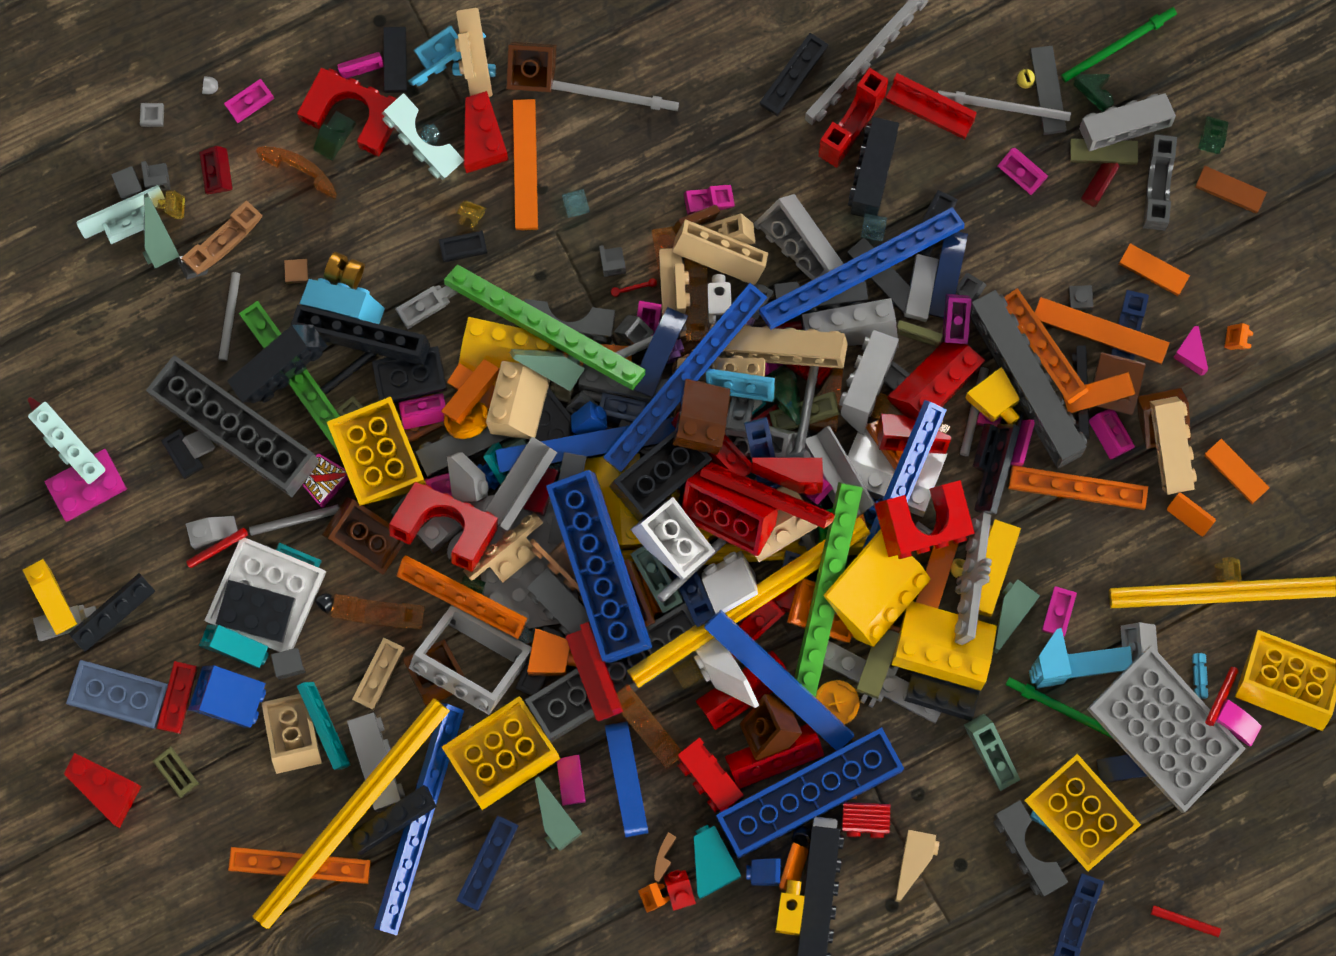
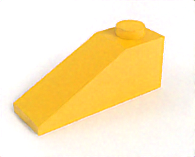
M44 559L23 569L56 635L77 625L62 591Z

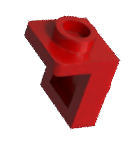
M675 870L663 877L673 911L696 904L686 870Z

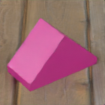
M639 301L637 317L654 331L651 336L654 335L661 321L662 304Z
M1194 326L1173 358L1197 374L1205 375L1208 366L1199 326Z

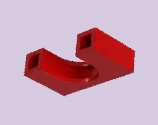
M869 67L857 85L855 98L838 125L832 122L821 138L818 157L838 168L884 100L888 78Z
M321 68L297 113L299 120L320 130L330 109L337 102L344 99L359 100L368 107L369 118L357 140L360 149L379 157L394 130V127L391 129L382 119L384 116L381 113L396 98L380 95L377 89L373 87L365 88L353 78L345 79L333 69L329 68L326 70Z
M961 480L929 488L936 512V524L929 535L922 533L914 525L906 495L874 503L888 557L896 555L898 559L911 557V551L916 550L917 554L931 551L929 546L934 545L935 549L949 546L948 541L953 540L954 544L967 541L966 536L975 534Z
M415 482L389 524L390 536L411 545L426 521L435 517L452 518L464 530L451 551L452 564L473 572L498 530V518L488 511L483 512L474 508L470 503L458 501L447 493L442 494L435 491L429 485Z

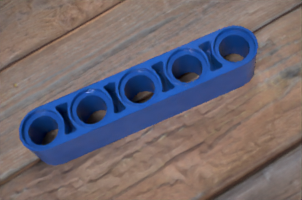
M628 721L605 725L625 837L647 834L649 832Z

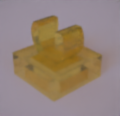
M166 191V199L158 200L157 209H163L164 213L175 219L184 218L185 197L175 191Z
M465 200L459 205L457 214L462 215L459 219V224H463L465 218H470L472 221L470 228H474L484 216L486 208Z
M1233 557L1222 558L1223 563L1215 564V568L1224 569L1223 575L1216 576L1217 580L1226 582L1242 581L1239 559Z

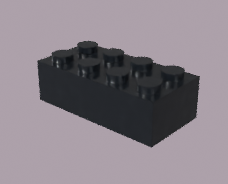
M873 117L872 123H867L864 140L859 154V165L856 167L853 185L856 187H851L848 206L852 207V215L877 220L897 138L898 122Z
M291 325L227 381L242 403H265L274 397L273 393L276 390L286 387L291 382L289 379L294 375L304 372L309 362L319 359L323 355L322 351L328 346L313 325Z
M673 431L617 477L609 487L638 521H641L686 483V480L708 465L712 460L709 454L672 445L675 431Z

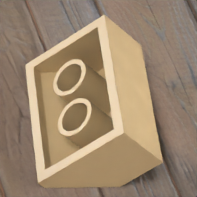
M502 361L486 419L490 434L523 439L535 438L550 379L521 363Z
M783 486L776 489L804 501L800 493ZM778 509L776 526L760 555L755 557L761 562L818 526Z

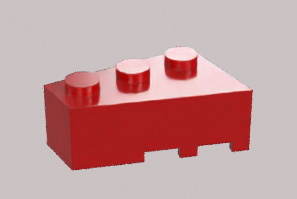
M487 91L466 97L464 167L466 173L508 161L507 150Z
M699 737L678 754L680 764L677 766L685 776L689 774L695 781L692 785L700 795L704 792L709 798L707 804L713 812L719 811L721 813L735 805L744 795L727 772L718 764L714 755H711L705 748L704 742Z
M74 753L64 772V775L114 826L121 827L141 788L139 784Z

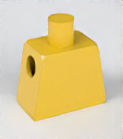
M1002 367L967 392L965 397L967 401L991 422L996 421L1002 416L1007 424H1013L1020 418L1013 409L1020 400Z
M787 881L786 893H781L776 933L799 936L805 896L800 895L802 882ZM789 901L795 903V910L787 909Z

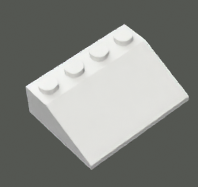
M866 429L864 435L859 432L857 433L847 457L870 496L877 500L880 497L883 499L895 470L882 451L879 450L878 445ZM928 453L908 501L911 513L921 517L924 516L931 498L929 488L935 487L947 454Z

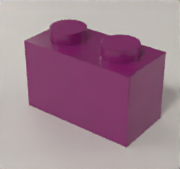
M946 294L942 339L945 343L968 344L972 301L969 295Z

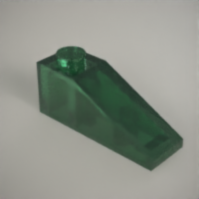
M781 365L765 376L775 378L774 399L772 402L798 425L801 423L800 391L796 385L798 379L791 370L787 371Z

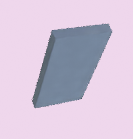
M80 660L66 704L156 729L168 684Z

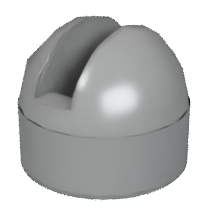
M204 76L202 94H214L218 89L217 80L213 77Z

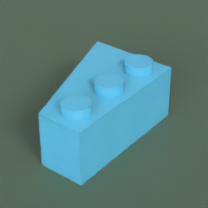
M318 278V281L308 280L300 301L302 306L380 324L385 310L380 303L369 295L370 292L360 287H357L356 290L350 289L348 285L343 283L333 285L328 280Z

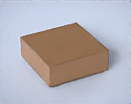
M307 259L284 260L286 284L308 283Z

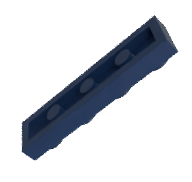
M497 815L456 900L457 902L479 911L519 825Z

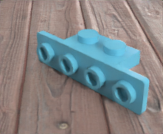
M448 26L413 50L425 69L408 80L410 85L414 86L416 84L418 87L429 80L427 76L433 72L435 74L440 73L447 68L445 64L453 60L455 62L462 58L461 52L456 51L455 39L458 38V35L452 26Z

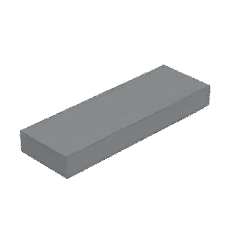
M920 254L915 256L904 317L923 322L927 321L939 259Z

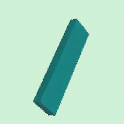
M303 682L297 685L333 769L340 770L351 766L315 683Z

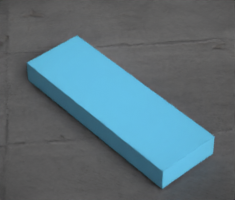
M709 368L706 371V383L729 388L730 396L772 402L774 399L775 378Z
M1131 647L1067 654L1072 673L1068 679L1124 672L1133 663Z

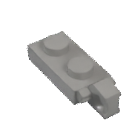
M440 285L432 286L395 310L408 330L446 307L450 303L449 299L458 292L448 286L443 288Z
M84 605L69 607L77 625L58 635L54 632L46 615L33 618L38 640L44 641L70 633L97 608L95 606L84 608Z

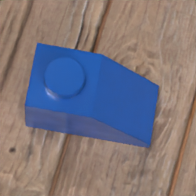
M781 859L752 860L751 866L747 865L746 880H751V885L779 886Z

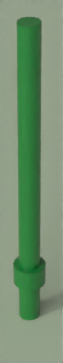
M1171 7L1160 15L1152 16L1149 18V22L1061 75L1064 82L1069 81L1152 29L1157 30L1162 27L1164 22L1177 15L1175 8Z
M1011 677L1008 678L1005 685L1020 692L1021 696L1027 699L1032 698L1112 738L1097 720L1035 690V687L1028 683L1025 685Z

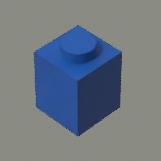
M591 401L587 402L571 415L572 432L579 435L605 430L607 428L606 411Z

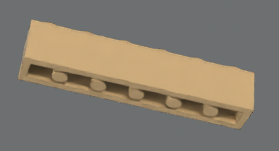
M745 324L719 356L730 358L732 355H737L744 358H764L766 363L844 368L848 343L845 334L838 331L819 332L815 329L804 331L794 328H774L770 330L768 326L752 327Z

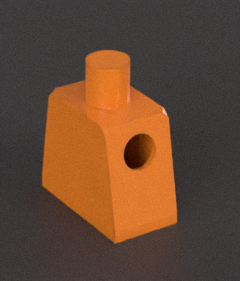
M535 629L527 670L528 675L565 676L568 665L577 667L565 638Z

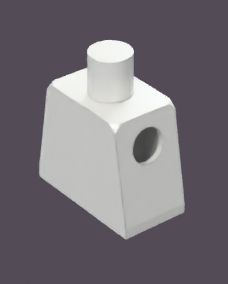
M722 274L713 275L712 283H708L709 331L711 324H715L731 306V285L729 282H726L725 275Z

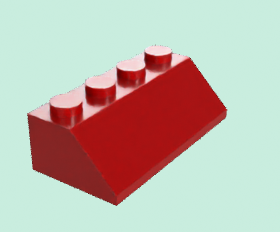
M943 342L887 396V399L905 416L916 421L924 400L943 407L980 370L985 360L969 345Z
M701 470L686 480L682 509L695 526L755 556L760 555L776 526L778 509L701 477Z

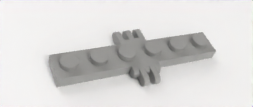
M985 512L971 520L975 534L969 535L962 576L957 578L956 581L958 586H956L955 592L961 594V599L957 608L959 614L955 626V643L960 645L968 643L976 636L982 586L987 584L990 579L988 575L991 571L992 560L986 558L991 515Z
M828 641L823 665L859 683L866 660ZM889 666L878 699L871 697L872 700L868 706L873 708L876 700L881 702L883 697L935 724L941 712L904 701L909 682L895 676L899 667L894 666L893 668ZM864 694L860 702L864 704L868 695Z

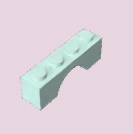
M403 93L381 113L384 116L382 119L389 128L392 129L394 127L400 133L398 137L405 145H411L415 150L413 154L419 161H425L430 166L429 172L436 179L440 177L443 180L464 159L450 144L432 146L425 143L419 137L415 128V119L419 110Z

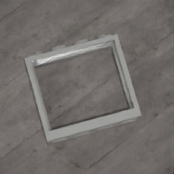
M451 605L414 653L409 669L454 694L457 698L490 715L527 664L532 647ZM447 625L514 662L492 693L425 655Z

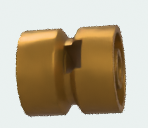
M334 252L326 265L324 279L334 283L340 281L348 285L350 289L355 290L362 278L365 264L355 259L348 261L347 256Z

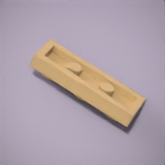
M383 638L352 700L374 711L405 648Z

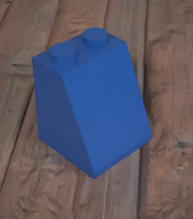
M214 665L202 666L188 710L238 726L251 728L252 724L254 725L258 719L259 712L257 708L259 702L264 700L266 694L264 687L266 683Z

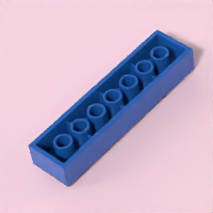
M586 470L546 485L602 661L612 663L653 648L596 473Z
M881 727L716 815V819L739 859L813 820L815 817L843 804V802H847L903 772L904 767Z

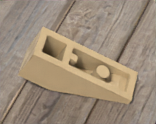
M741 213L703 225V227L745 244H755L753 222Z
M912 830L907 831L895 897L896 902L902 900L931 861L933 855L937 856L939 842L935 841L936 835Z

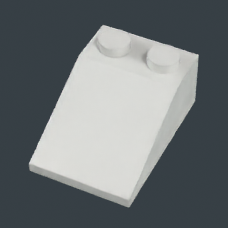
M674 497L662 502L630 529L645 549L681 579L688 576L715 552Z
M742 551L729 553L723 558L724 561L717 565L715 563L708 565L703 570L704 572L701 573L703 584L715 614L720 610L726 613L758 595L755 572Z
M716 638L695 650L697 655L694 656V659L701 669L700 672L706 682L711 680L716 689L754 708L759 706L747 678L729 650Z

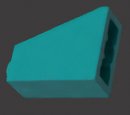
M207 625L199 643V646L254 668H260L268 658V652H266L268 646L220 625Z
M709 825L696 831L697 835L694 836L697 896L699 899L741 878V874L716 827L710 828Z

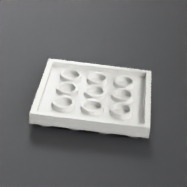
M244 537L238 542L204 621L216 625L228 580L294 597L296 601L283 643L229 629L278 652L293 649L326 571Z

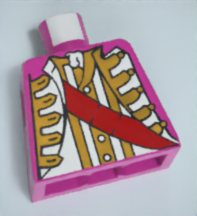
M317 454L316 457L320 462L302 485L321 508H324L349 478L344 468Z

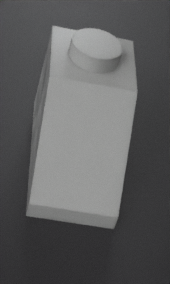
M463 452L447 457L452 497L461 502L479 501L488 496V483L486 482L485 473Z
M234 516L208 517L186 523L190 544L195 550L210 547L238 531Z

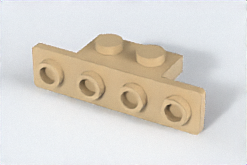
M479 9L458 10L456 14L460 33L458 38L455 39L456 51L461 52L462 61H459L460 74H464L465 79L468 81L470 96L487 91L488 96L491 97L493 93Z
M673 248L659 250L662 317L667 307L685 314L686 307H690V293H685V285H689V272L684 271L682 257L673 253ZM683 331L680 337H685L686 331Z
M732 355L730 358L718 356L709 369L765 377L766 360L764 358H744L737 355ZM686 358L677 359V369ZM706 371L698 381H706Z
M535 513L524 517L516 528L507 531L500 541L486 548L473 572L466 569L463 572L472 581L490 567L501 582H505L537 556L531 550L533 546L526 537L542 525L543 521Z

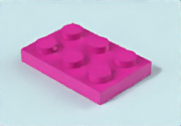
M106 449L94 454L106 470L91 484H88L73 467L44 481L66 522L127 490Z

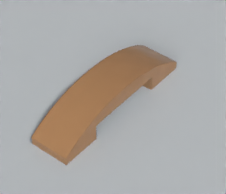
M246 200L230 215V219L201 245H195L181 260L197 275L202 273L240 243L260 221L262 214Z

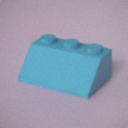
M1062 628L1054 632L1031 666V670H1029L1030 681L1032 684L1035 683L1036 689L1064 684L1072 674Z

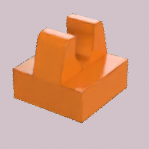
M1240 323L1228 326L1224 348L1230 350L1251 348V344L1247 343L1248 337L1253 336V332L1249 330V325Z
M656 882L638 891L647 913L665 905L670 900L669 896L663 898L660 890L665 888L664 884H657Z

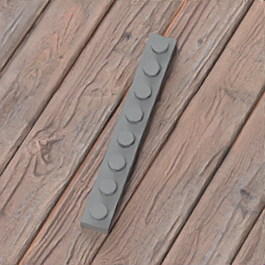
M908 0L806 112L805 120L811 125L816 120L820 122L827 114L826 109L830 105L834 106L842 97L840 94L845 88L849 90L854 85L856 76L859 73L864 74L871 65L869 62L874 57L878 58L884 52V46L887 42H893L900 33L898 30L903 25L908 26L914 18L913 14L918 9L921 11L929 0Z

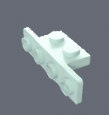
M156 185L78 220L76 223L83 237L88 238L105 230L110 243L113 244L144 230V194H149L155 207L166 203L160 187Z
M43 402L28 415L29 419L45 435L43 439L51 448L55 447L60 452L58 455L67 465L70 463L88 484H91L105 472V467L47 402Z

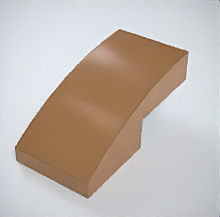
M669 832L660 847L655 864L654 880L658 884L671 866V862L665 856L677 840Z

